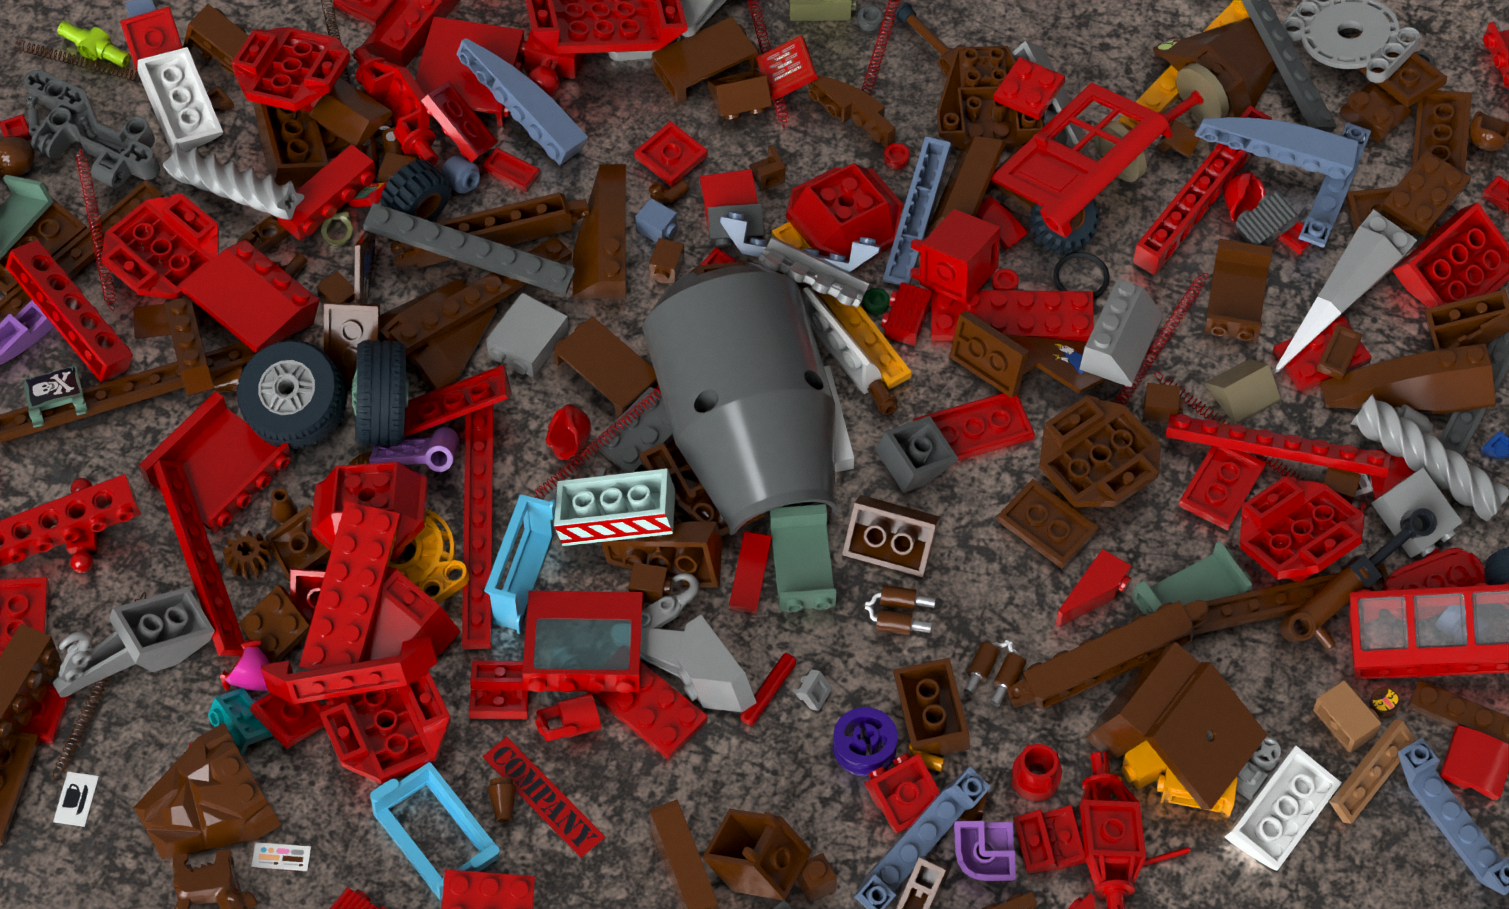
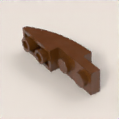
M817 75L819 79L808 84L810 97L815 102L821 103L832 117H837L843 123L852 118L858 127L864 128L875 142H880L884 147L895 143L896 128L884 118L885 106L875 98L850 84L825 76Z

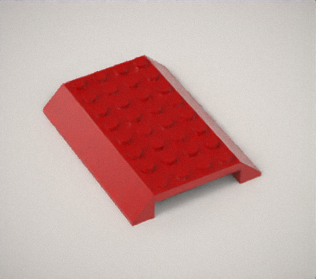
M525 0L533 35L556 54L659 51L688 29L681 0Z

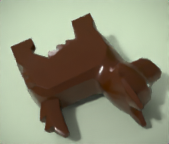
M230 849L217 850L214 864L207 863V866L201 864V868L194 867L193 870L191 864H186L189 861L188 853L173 855V884L178 899L174 909H190L191 905L218 903L220 909H252L258 905L254 894L249 891H241L240 884L233 870L234 858Z

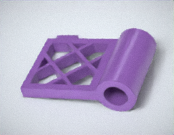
M443 427L436 430L432 437L403 439V443L398 446H374L369 463L399 462L402 465L427 464L434 471H446L453 463L459 445V437L451 428Z

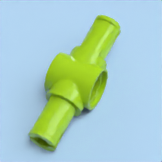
M63 20L58 27V35L74 42L79 53L84 58L93 59V61H96L98 58L101 60L106 59L122 68H126L131 60L130 54L115 47L108 34L100 28L93 27L91 30L81 29L66 20Z

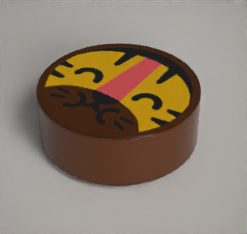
M1378 688L1370 698V708L1379 717H1391L1399 708V695L1391 688Z

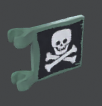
M76 365L23 380L29 408L28 412L34 428L45 425L41 411L73 402L77 416L88 413Z

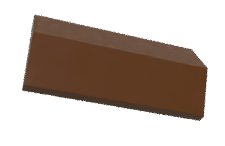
M340 77L331 91L321 97L310 113L307 112L310 118L315 120L317 124L349 145H354L357 149L393 115L392 110Z
M1436 90L1418 101L1412 167L1427 150L1465 173L1472 93Z
M974 136L964 145L928 229L931 232L953 209L976 217L1005 147L1003 140Z

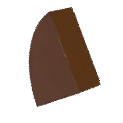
M219 85L207 92L215 112L234 108L233 101Z

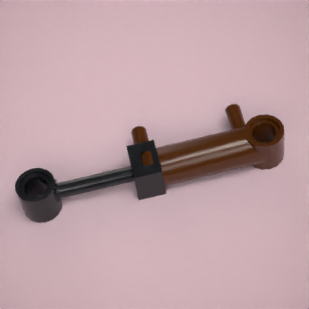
M1426 508L1406 512L1400 520L1401 531L1369 559L1365 554L1353 557L1341 568L1342 571L1292 614L1285 616L1280 624L1282 636L1287 641L1298 642L1308 640L1315 635L1327 650L1334 647L1335 641L1322 625L1350 602V592H1357L1362 589L1382 591L1375 583L1382 577L1376 567L1409 538H1420L1432 534L1437 526V519L1434 513ZM1416 516L1422 521L1421 530H1418L1414 524ZM1296 620L1302 624L1303 629L1300 635L1295 632L1293 627Z

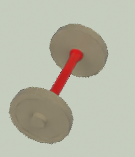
M1190 63L1177 73V88L1183 102L1165 114L1170 123L1188 110L1201 121L1207 118H1224L1228 115V97L1218 79L1207 68L1197 63ZM1110 121L1102 129L1120 139L1129 132L1123 125L1115 121ZM1098 135L1094 136L1096 149L1101 158L1116 145ZM1144 152L1133 160L1117 177L1126 182H1134L1144 175L1147 168Z

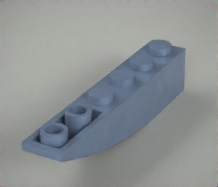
M467 38L461 41L456 54L461 63L467 66L476 75L478 81L493 93L495 99L507 108L513 119L520 122L528 131L530 137L545 149L551 159L562 165L582 151L588 136L546 92L514 66Z
M1207 118L1202 120L1195 131V136L1203 138L1205 141L1217 142L1227 145L1232 149L1244 150L1259 157H1268L1278 160L1282 164L1295 165L1309 172H1318L1328 175L1333 179L1345 180L1354 168L1358 141L1319 129L1260 118Z

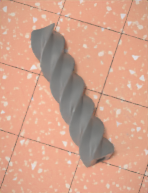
M178 142L174 145L172 155L163 162L165 170L179 182L193 185L198 189L212 192L223 198L232 199L237 203L251 206L256 210L268 212L281 219L291 220L296 206L304 199L303 194L295 192L292 181L279 186L272 174L259 179L253 167L239 172L233 160L228 164L220 165L216 154L203 159L196 147L190 151L183 152Z
M1373 394L1350 423L1351 425H1358L1359 430L1366 438L1373 441H1381L1383 448L1389 454L1395 457H1404L1406 464L1413 471L1416 472L1424 468L1438 488L1450 490L1457 502L1465 506H1473L1477 515L1487 522L1498 512L1509 496L1508 487L1501 483L1491 482L1485 471L1468 465L1461 454L1445 449L1438 438L1422 433L1414 421L1405 417H1399L1391 405L1386 402L1376 401Z

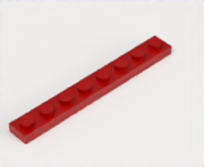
M1170 414L1165 436L1384 478L1388 476L1391 454H1386L1380 450H1365L1352 445H1337L1320 439L1310 440L1293 434L1273 433L1266 429H1250L1239 424L1218 423L1212 419L1190 418L1185 414Z
M158 460L153 468L202 610L215 630L212 639L218 656L241 657L244 650L241 644L244 642L182 462Z

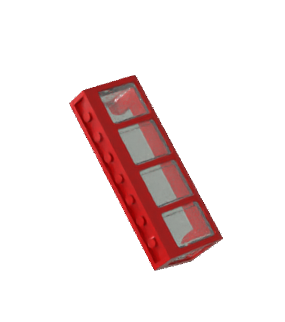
M1509 582L1503 585L1479 583L1466 587L1458 585H1447L1444 588L1420 586L1408 590L1389 588L1385 591L1362 589L1357 592H1350L1349 619L1354 680L1509 673Z

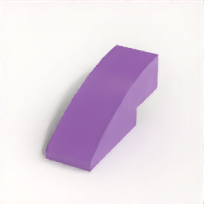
M33 300L15 317L9 314L0 323V365L31 347L54 327Z

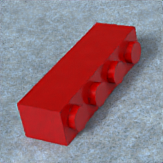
M351 144L295 191L296 193L303 194L304 199L296 206L291 220L277 217L278 224L299 241L313 234L319 225L326 219L332 218L339 208L345 203L352 201L360 190L365 186H369L377 177L374 161Z

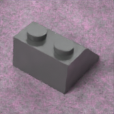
M930 416L885 431L875 449L903 493L927 485L958 461V457Z

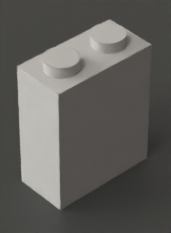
M522 293L486 339L488 354L495 361L504 362L512 366L516 372L527 374L534 378L553 353L557 342L568 333V316Z
M1424 468L1414 472L1371 503L1394 536L1401 531L1400 520L1406 512L1426 508L1434 513L1437 519V526L1432 534L1420 538H1409L1401 545L1410 558L1419 553L1422 557L1426 556L1437 548L1434 544L1436 541L1441 539L1445 542L1457 533L1454 528L1463 523ZM1416 516L1414 524L1418 530H1421L1422 521Z

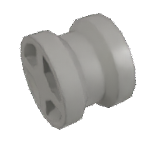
M1266 737L1251 756L1249 762L1265 773L1271 772L1277 766L1278 759L1280 758V745L1276 740Z

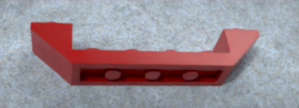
M431 637L402 641L400 656L293 673L290 661L261 665L260 669L268 692L292 704H299L407 686L436 665L438 659Z

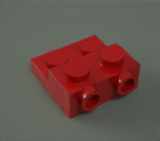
M907 752L893 760L895 766L885 770L884 766H881L868 773L870 779L864 782L877 809L881 808L894 834L909 827L940 792L920 754L910 757Z

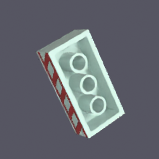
M668 469L558 481L554 527L562 546L673 534L675 488Z

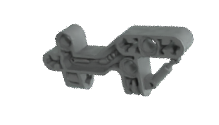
M33 70L25 75L23 83L29 92V96L26 98V102L30 107L28 110L29 134L32 137L31 146L34 151L41 152L51 159H56L71 143L81 142L86 153L97 158L92 166L91 176L113 188L122 186L131 174L144 180H151L159 174L160 165L151 149L155 143V137L145 118L140 116L133 117L125 123L119 132H116L99 124L94 108L84 90L41 70ZM36 104L52 110L41 125L38 110L35 109Z

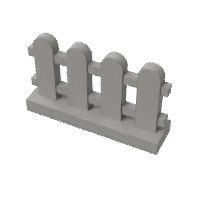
M773 236L767 248L758 259L764 267L770 270L783 272L787 277L796 282L808 284L819 293L829 294L837 298L839 302L857 308L870 283Z

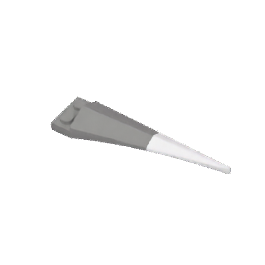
M1373 209L1365 221L1358 227L1277 364L1275 373L1279 372L1337 317L1396 267L1413 248L1417 239Z

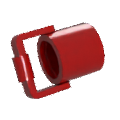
M592 693L557 702V705L540 709L536 712V727L539 734L543 735L546 741L563 737L571 738L601 729L600 718ZM560 716L562 726L550 729L546 719Z

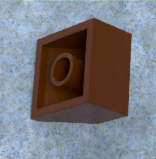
M757 69L707 80L717 114L721 117L725 116V119L738 118L740 113L750 111V114L762 113L766 111L765 107L772 106L767 76Z

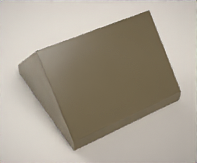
M1248 359L1204 383V386L1234 424L1245 421L1281 400L1269 364Z

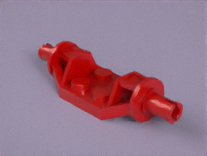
M365 46L356 48L353 51L354 54H352L359 64L355 78L364 87L368 96L378 100L382 105L392 110L393 115L390 118L396 126L393 134L402 144V151L408 156L418 155L420 159L427 160L434 166L438 162L439 157L431 147L436 136L434 131L429 128L430 114L421 102L425 97L424 93L406 67L387 62L383 57L372 58Z
M1101 751L1090 755L1093 776L1086 778L1082 782L1084 792L1080 801V814L1085 860L1095 885L1093 889L1095 897L1105 899L1107 909H1125L1124 898L1135 893L1134 883L1146 859L1140 802L1123 785V779L1120 776L1110 774L1109 754L1103 752V757H1101ZM1114 792L1118 800H1111L1109 793ZM1126 871L1125 880H1120V874Z

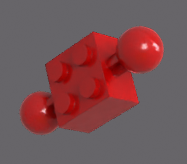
M531 28L524 48L525 70L530 71L527 77L552 97L559 89V77L576 78L583 53L556 54L533 35Z

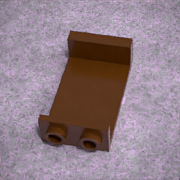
M731 16L697 32L691 37H685L663 47L659 51L653 52L652 69L675 102L680 104L686 101V88L745 60L748 61L753 69L757 68L756 57L760 53L755 42H750L744 27L741 24H737Z
M1219 239L1204 329L1205 333H1211L1215 336L1239 338L1243 341H1258L1262 327L1261 317L1273 247Z
M593 316L586 322H581L567 338L560 339L553 349L555 364L559 366L565 361L614 404L615 416L617 418L650 387L658 390L657 386L659 384L654 368Z

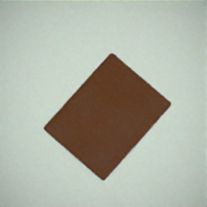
M164 304L133 308L135 339L171 335Z

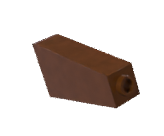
M676 799L650 809L651 835L683 909H718L717 899L678 800Z

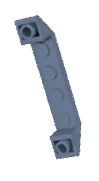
M1346 122L1341 136L1358 141L1354 168L1345 180L1333 179L1328 175L1325 176L1299 239L1323 248L1326 246L1359 166L1371 130Z
M729 211L728 215L721 216L720 223L741 254L760 257L761 253L767 248V240L751 238V242L747 241L751 220L744 219L745 214ZM860 237V241L855 240L852 244L850 260H845L846 256L838 253H830L829 257L819 255V250L804 248L803 251L850 272L881 250L882 245L875 244L876 239Z
M1421 738L1398 751L1410 790L1478 881L1504 896L1509 893V857L1504 860L1501 858L1436 772L1440 760L1429 745Z
M971 766L966 768L939 792L863 879L854 897L866 909H885L896 896L894 891L913 871L918 858L926 856L954 824V821L965 810L973 808L991 786Z

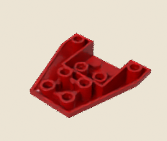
M388 566L362 662L400 656L402 641L431 637L436 655L439 656L461 631L437 602L397 569Z

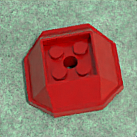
M291 27L274 28L267 31L256 29L251 32L231 64L247 101L310 113L321 97L329 93L350 61V51L343 46L337 37Z
M852 163L843 168L835 167L793 188L787 207L786 219L812 249L819 250V255L829 257L830 253L845 255V260H850L852 244L855 240L860 241V237L876 239L875 244L882 245L881 250L874 256L893 246L903 203L873 168H863L856 163Z
M182 193L171 195V197L145 200L105 232L101 254L102 264L138 295L161 299H179L185 295L181 291L182 286L219 255V226L216 221Z
M399 462L336 466L325 480L315 484L311 520L313 536L332 551L345 501L400 513L402 519L391 559H397L405 550V546L413 541L425 528L429 485L427 477Z
M1284 476L1242 504L1240 548L1277 579L1288 578L1302 583L1313 574L1319 573L1362 544L1364 513L1326 484L1313 481H1297V478Z
M429 670L407 686L329 698L319 712L320 719L341 766L379 784H384L390 779H396L415 771L428 762H436L451 722L449 712ZM384 722L393 723L389 727H381V724H383Z

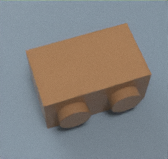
M1345 680L1319 696L1313 708L1316 715L1349 753L1376 737L1382 724L1378 714L1365 705L1361 700L1359 692L1354 687H1350Z

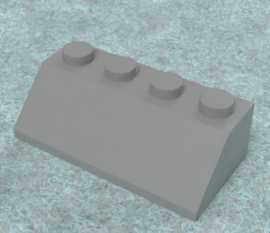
M1117 278L1085 345L1080 370L1132 387L1163 319L1162 312L1142 286Z

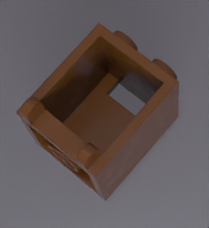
M729 808L704 852L702 859L733 892L785 901L812 850L782 816L772 815L769 812H764L763 814Z

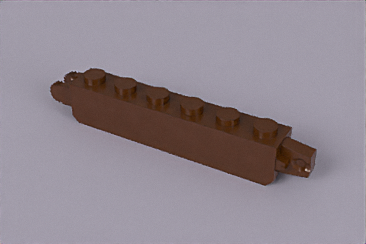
M558 192L436 223L510 246L571 231L573 223L589 215V207L586 199L566 200L565 195ZM394 241L390 244L392 253L398 254L394 258L395 265L398 267L417 264L418 268L454 260L399 241Z
M1180 600L1175 603H1165L1157 611L1149 615H1139L1131 623L1123 627H1113L1105 635L1097 639H1087L1073 650L1061 651L1049 661L1034 663L1027 668V671L1023 672L1024 678L1014 684L1012 688L1006 689L1008 697L1014 708L1035 702L1038 708L1047 709L1145 664L1174 642H1177L1181 647L1191 643L1194 636L1193 629L1209 619L1208 605L1203 600H1195V602L1192 601L1186 605H1182Z

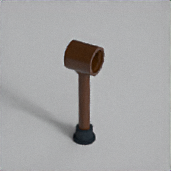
M910 3L902 4L896 10L895 18L902 20L905 24H910L942 55L938 58V64L943 74L948 77L956 47L965 46L959 44L955 48H949L916 17L917 14L912 9Z

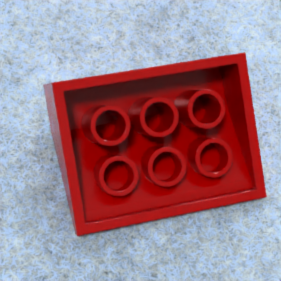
M1477 202L1455 213L1394 267L1392 271L1410 294L1427 308H1432L1496 292L1509 280V244Z
M246 239L224 249L181 288V291L255 353L262 348H266L268 345H273V343L279 342L313 325L320 299Z

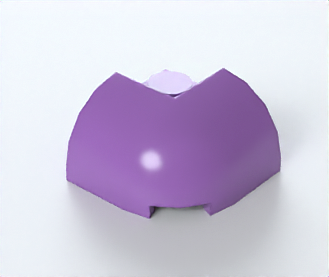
M954 821L955 855L958 865L965 874L981 881H1016L1013 822Z

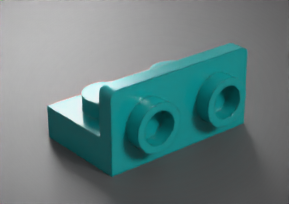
M244 688L215 697L208 712L209 720L214 727L225 723L241 755L245 754L248 745L272 736V733L250 712V707L255 702Z

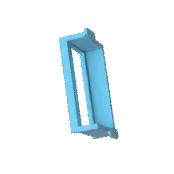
M522 494L519 495L484 590L490 595L494 617L492 624L515 629L517 634H521L523 629V619L528 606V592L534 591L554 536L552 521L555 518L556 508L554 499L549 502ZM524 520L523 535L503 589L499 590L500 581Z
M428 762L401 781L390 779L370 793L373 815L441 901L443 878L390 812L391 808L425 786H428L479 851L471 860L456 870L480 872L493 862L499 861V847L492 841L432 763Z

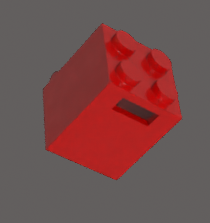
M953 209L924 241L920 239H913L911 241V248L920 252V268H912L910 276L919 280L921 286L966 304L999 268L1000 227Z

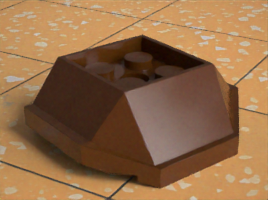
M1087 395L1044 424L1039 469L1074 507H1116L1158 478L1161 443L1125 405L1098 400L1096 397ZM1095 457L1103 458L1104 460H1097Z

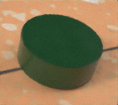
M871 288L863 296V308L871 315L884 314L889 308L890 297L881 288Z

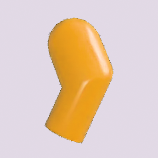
M911 743L909 744L911 756L920 754L927 769L938 772L943 771L945 758L912 750Z

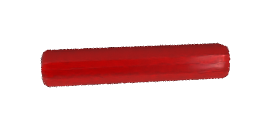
M784 653L754 694L757 703L741 713L740 719L742 722L749 726L755 724L795 667L796 658L789 653Z

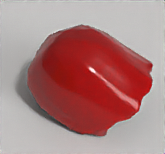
M1252 172L1236 175L1227 183L1224 189V198L1231 221L1236 223L1237 218L1244 211H1252L1254 208H1257L1259 201L1266 196L1264 184Z
M567 404L557 410L548 425L546 445L552 448L559 460H570L587 444L591 437L592 429L588 415L573 404Z

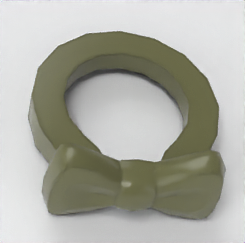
M349 212L335 213L332 218L326 219L323 222L321 233L327 244L339 247L350 241L353 236V227L349 221L351 217ZM333 220H341L347 227L348 231L343 239L333 240L327 235V229Z

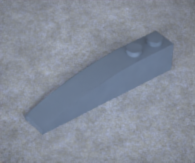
M925 136L883 276L884 282L900 285L902 282L905 284H910L911 282L910 270L916 268L920 256L919 251L911 248V241L913 239L924 241L951 156V142Z

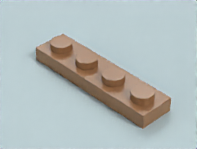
M1394 719L1329 801L1343 823H1353L1400 763L1398 751L1416 741L1403 720Z

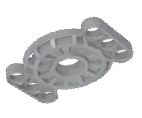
M1303 0L1282 21V26L1287 31L1289 39L1294 42L1301 40L1305 50L1314 59L1335 68L1359 69L1366 67V77L1374 83H1381L1388 79L1419 47V31L1412 27L1399 29L1396 15L1386 5L1376 0H1328L1325 2ZM1313 12L1314 15L1306 17L1303 16L1302 13ZM1386 15L1391 19L1392 22L1389 23ZM1295 26L1298 27L1299 30L1288 31L1287 28ZM1346 28H1355L1362 31V34L1357 38L1347 39L1340 36L1338 32ZM1411 37L1414 41L1404 42L1401 39ZM1390 52H1396L1399 54V56L1391 58L1388 57L1386 54ZM1380 67L1383 68L1385 71L1381 73H1375L1371 70L1373 68Z

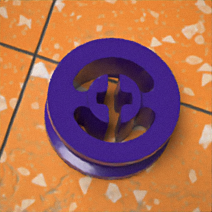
M860 707L848 711L841 716L834 728L833 753L836 761L844 770L857 776L867 777L868 773L881 766H884L886 770L896 756L898 741L896 726L888 715L874 708ZM861 728H864L865 741L861 739ZM853 731L852 736L847 737ZM866 744H870V747H869V754H870V755H867V756H866V749H867ZM879 747H884L877 753Z

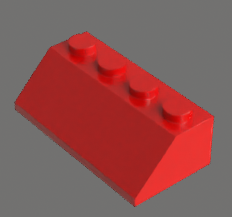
M398 0L361 46L367 47L368 52L376 57H383L387 62L407 67L425 45L433 16L446 18L460 0Z

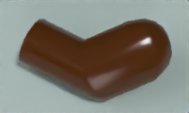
M683 180L670 189L663 188L659 183H654L649 187L650 197L657 202L673 203L689 191L688 185Z
M298 253L288 265L281 266L279 262L274 263L294 278L308 261L302 254Z

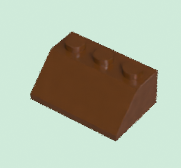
M860 495L854 502L842 555L923 577L935 543L941 516Z
M950 658L894 669L893 674L912 750L941 756L970 750V735Z

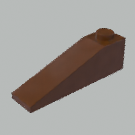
M684 522L673 524V534L601 542L608 564L630 570L633 568V563L667 567V576L673 578L676 575L688 573L697 578L699 587H719L722 542L717 522ZM683 580V585L690 586L688 581Z

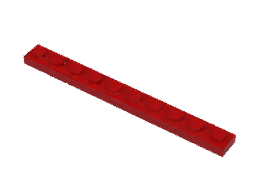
M494 404L465 415L463 563L469 573V581L463 587V650L491 649L492 607L490 595L484 590L492 571Z

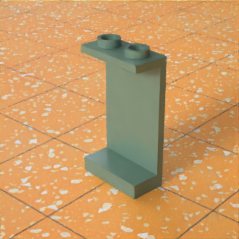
M10 175L3 177L12 194L0 206V259L54 202L48 193V187L43 182Z
M826 504L781 507L770 510V529L779 611L798 612L802 609L815 608L817 610H826L830 607H836L837 593L833 584L827 533Z
M1219 541L1215 544L1212 555L1149 587L1146 581L1135 585L1132 599L1143 614L1149 615L1157 611L1163 604L1169 602L1175 603L1180 600L1182 605H1186L1192 601L1195 602V600L1208 601L1250 592L1252 580L1249 574L1238 566L1233 552L1229 548L1226 549L1222 542Z

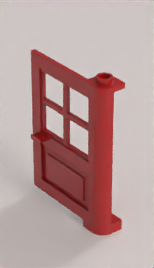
M1091 82L996 171L991 181L1042 206L1040 213L1045 224L1053 232L1066 238L1072 232L1069 222L1160 135L1169 139L1173 136L1169 125L1170 121L1162 112L1153 111ZM1093 101L1112 109L1095 127L1076 118ZM1119 113L1139 122L1122 139L1102 130ZM1069 123L1089 131L1072 149L1053 140ZM1095 135L1116 144L1099 161L1079 152Z

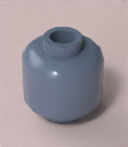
M456 155L449 158L442 166L441 174L451 182L452 190L464 194L478 186L480 172L476 163Z

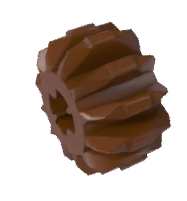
M248 530L246 536H242L237 532V540L228 539V548H225L223 551L224 558H226L224 561L225 566L228 570L231 569L235 577L242 574L243 578L247 580L250 574H254L258 578L259 570L267 571V563L272 561L270 544L264 541L260 533L253 537L250 530Z

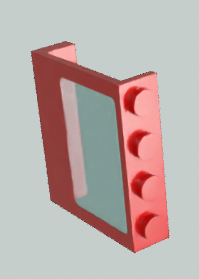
M529 591L523 660L524 691L640 692L639 673L643 592Z

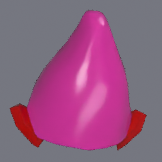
M245 640L241 644L244 649L242 655L229 673L224 670L220 674L222 686L226 691L230 689V685L249 690L268 691L260 668L261 665L270 664V662L257 647L261 645V640Z

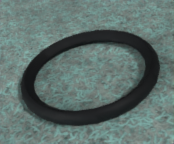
M1075 252L1061 258L1053 272L1054 282L1060 291H1068L1059 279L1061 266L1066 261L1078 257L1093 260L1103 270L1104 282L1097 291L1093 292V298L1098 297L1106 290L1110 274L1107 266L1100 258L1086 252Z

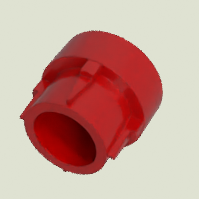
M1027 744L1026 748L1022 750V753L1017 756L1013 763L1011 783L1014 790L1024 799L1035 802L1047 800L1058 791L1062 778V767L1058 751L1055 752L1051 747L1044 744H1033L1030 746ZM1032 771H1039L1042 775L1034 774Z

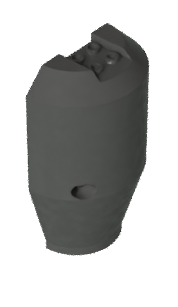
M746 262L745 266L726 267L700 275L691 272L675 281L666 289L643 323L642 329L675 444L727 523L730 535L736 534L738 529L750 519L785 505L801 502H821L830 505L832 514L838 513V506L835 500V402L798 284L790 277L752 262Z

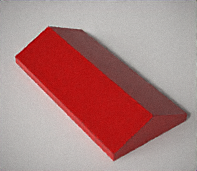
M501 365L408 400V408H405V437L508 399L512 395L505 366Z

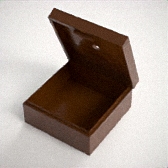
M1174 642L1137 669L1084 738L1101 753L1107 752L1109 760L1111 758L1116 760L1147 740L1200 808L1211 810L1266 738L1267 733L1211 662H1198L1177 642ZM1209 730L1213 734L1211 741H1208L1206 737Z

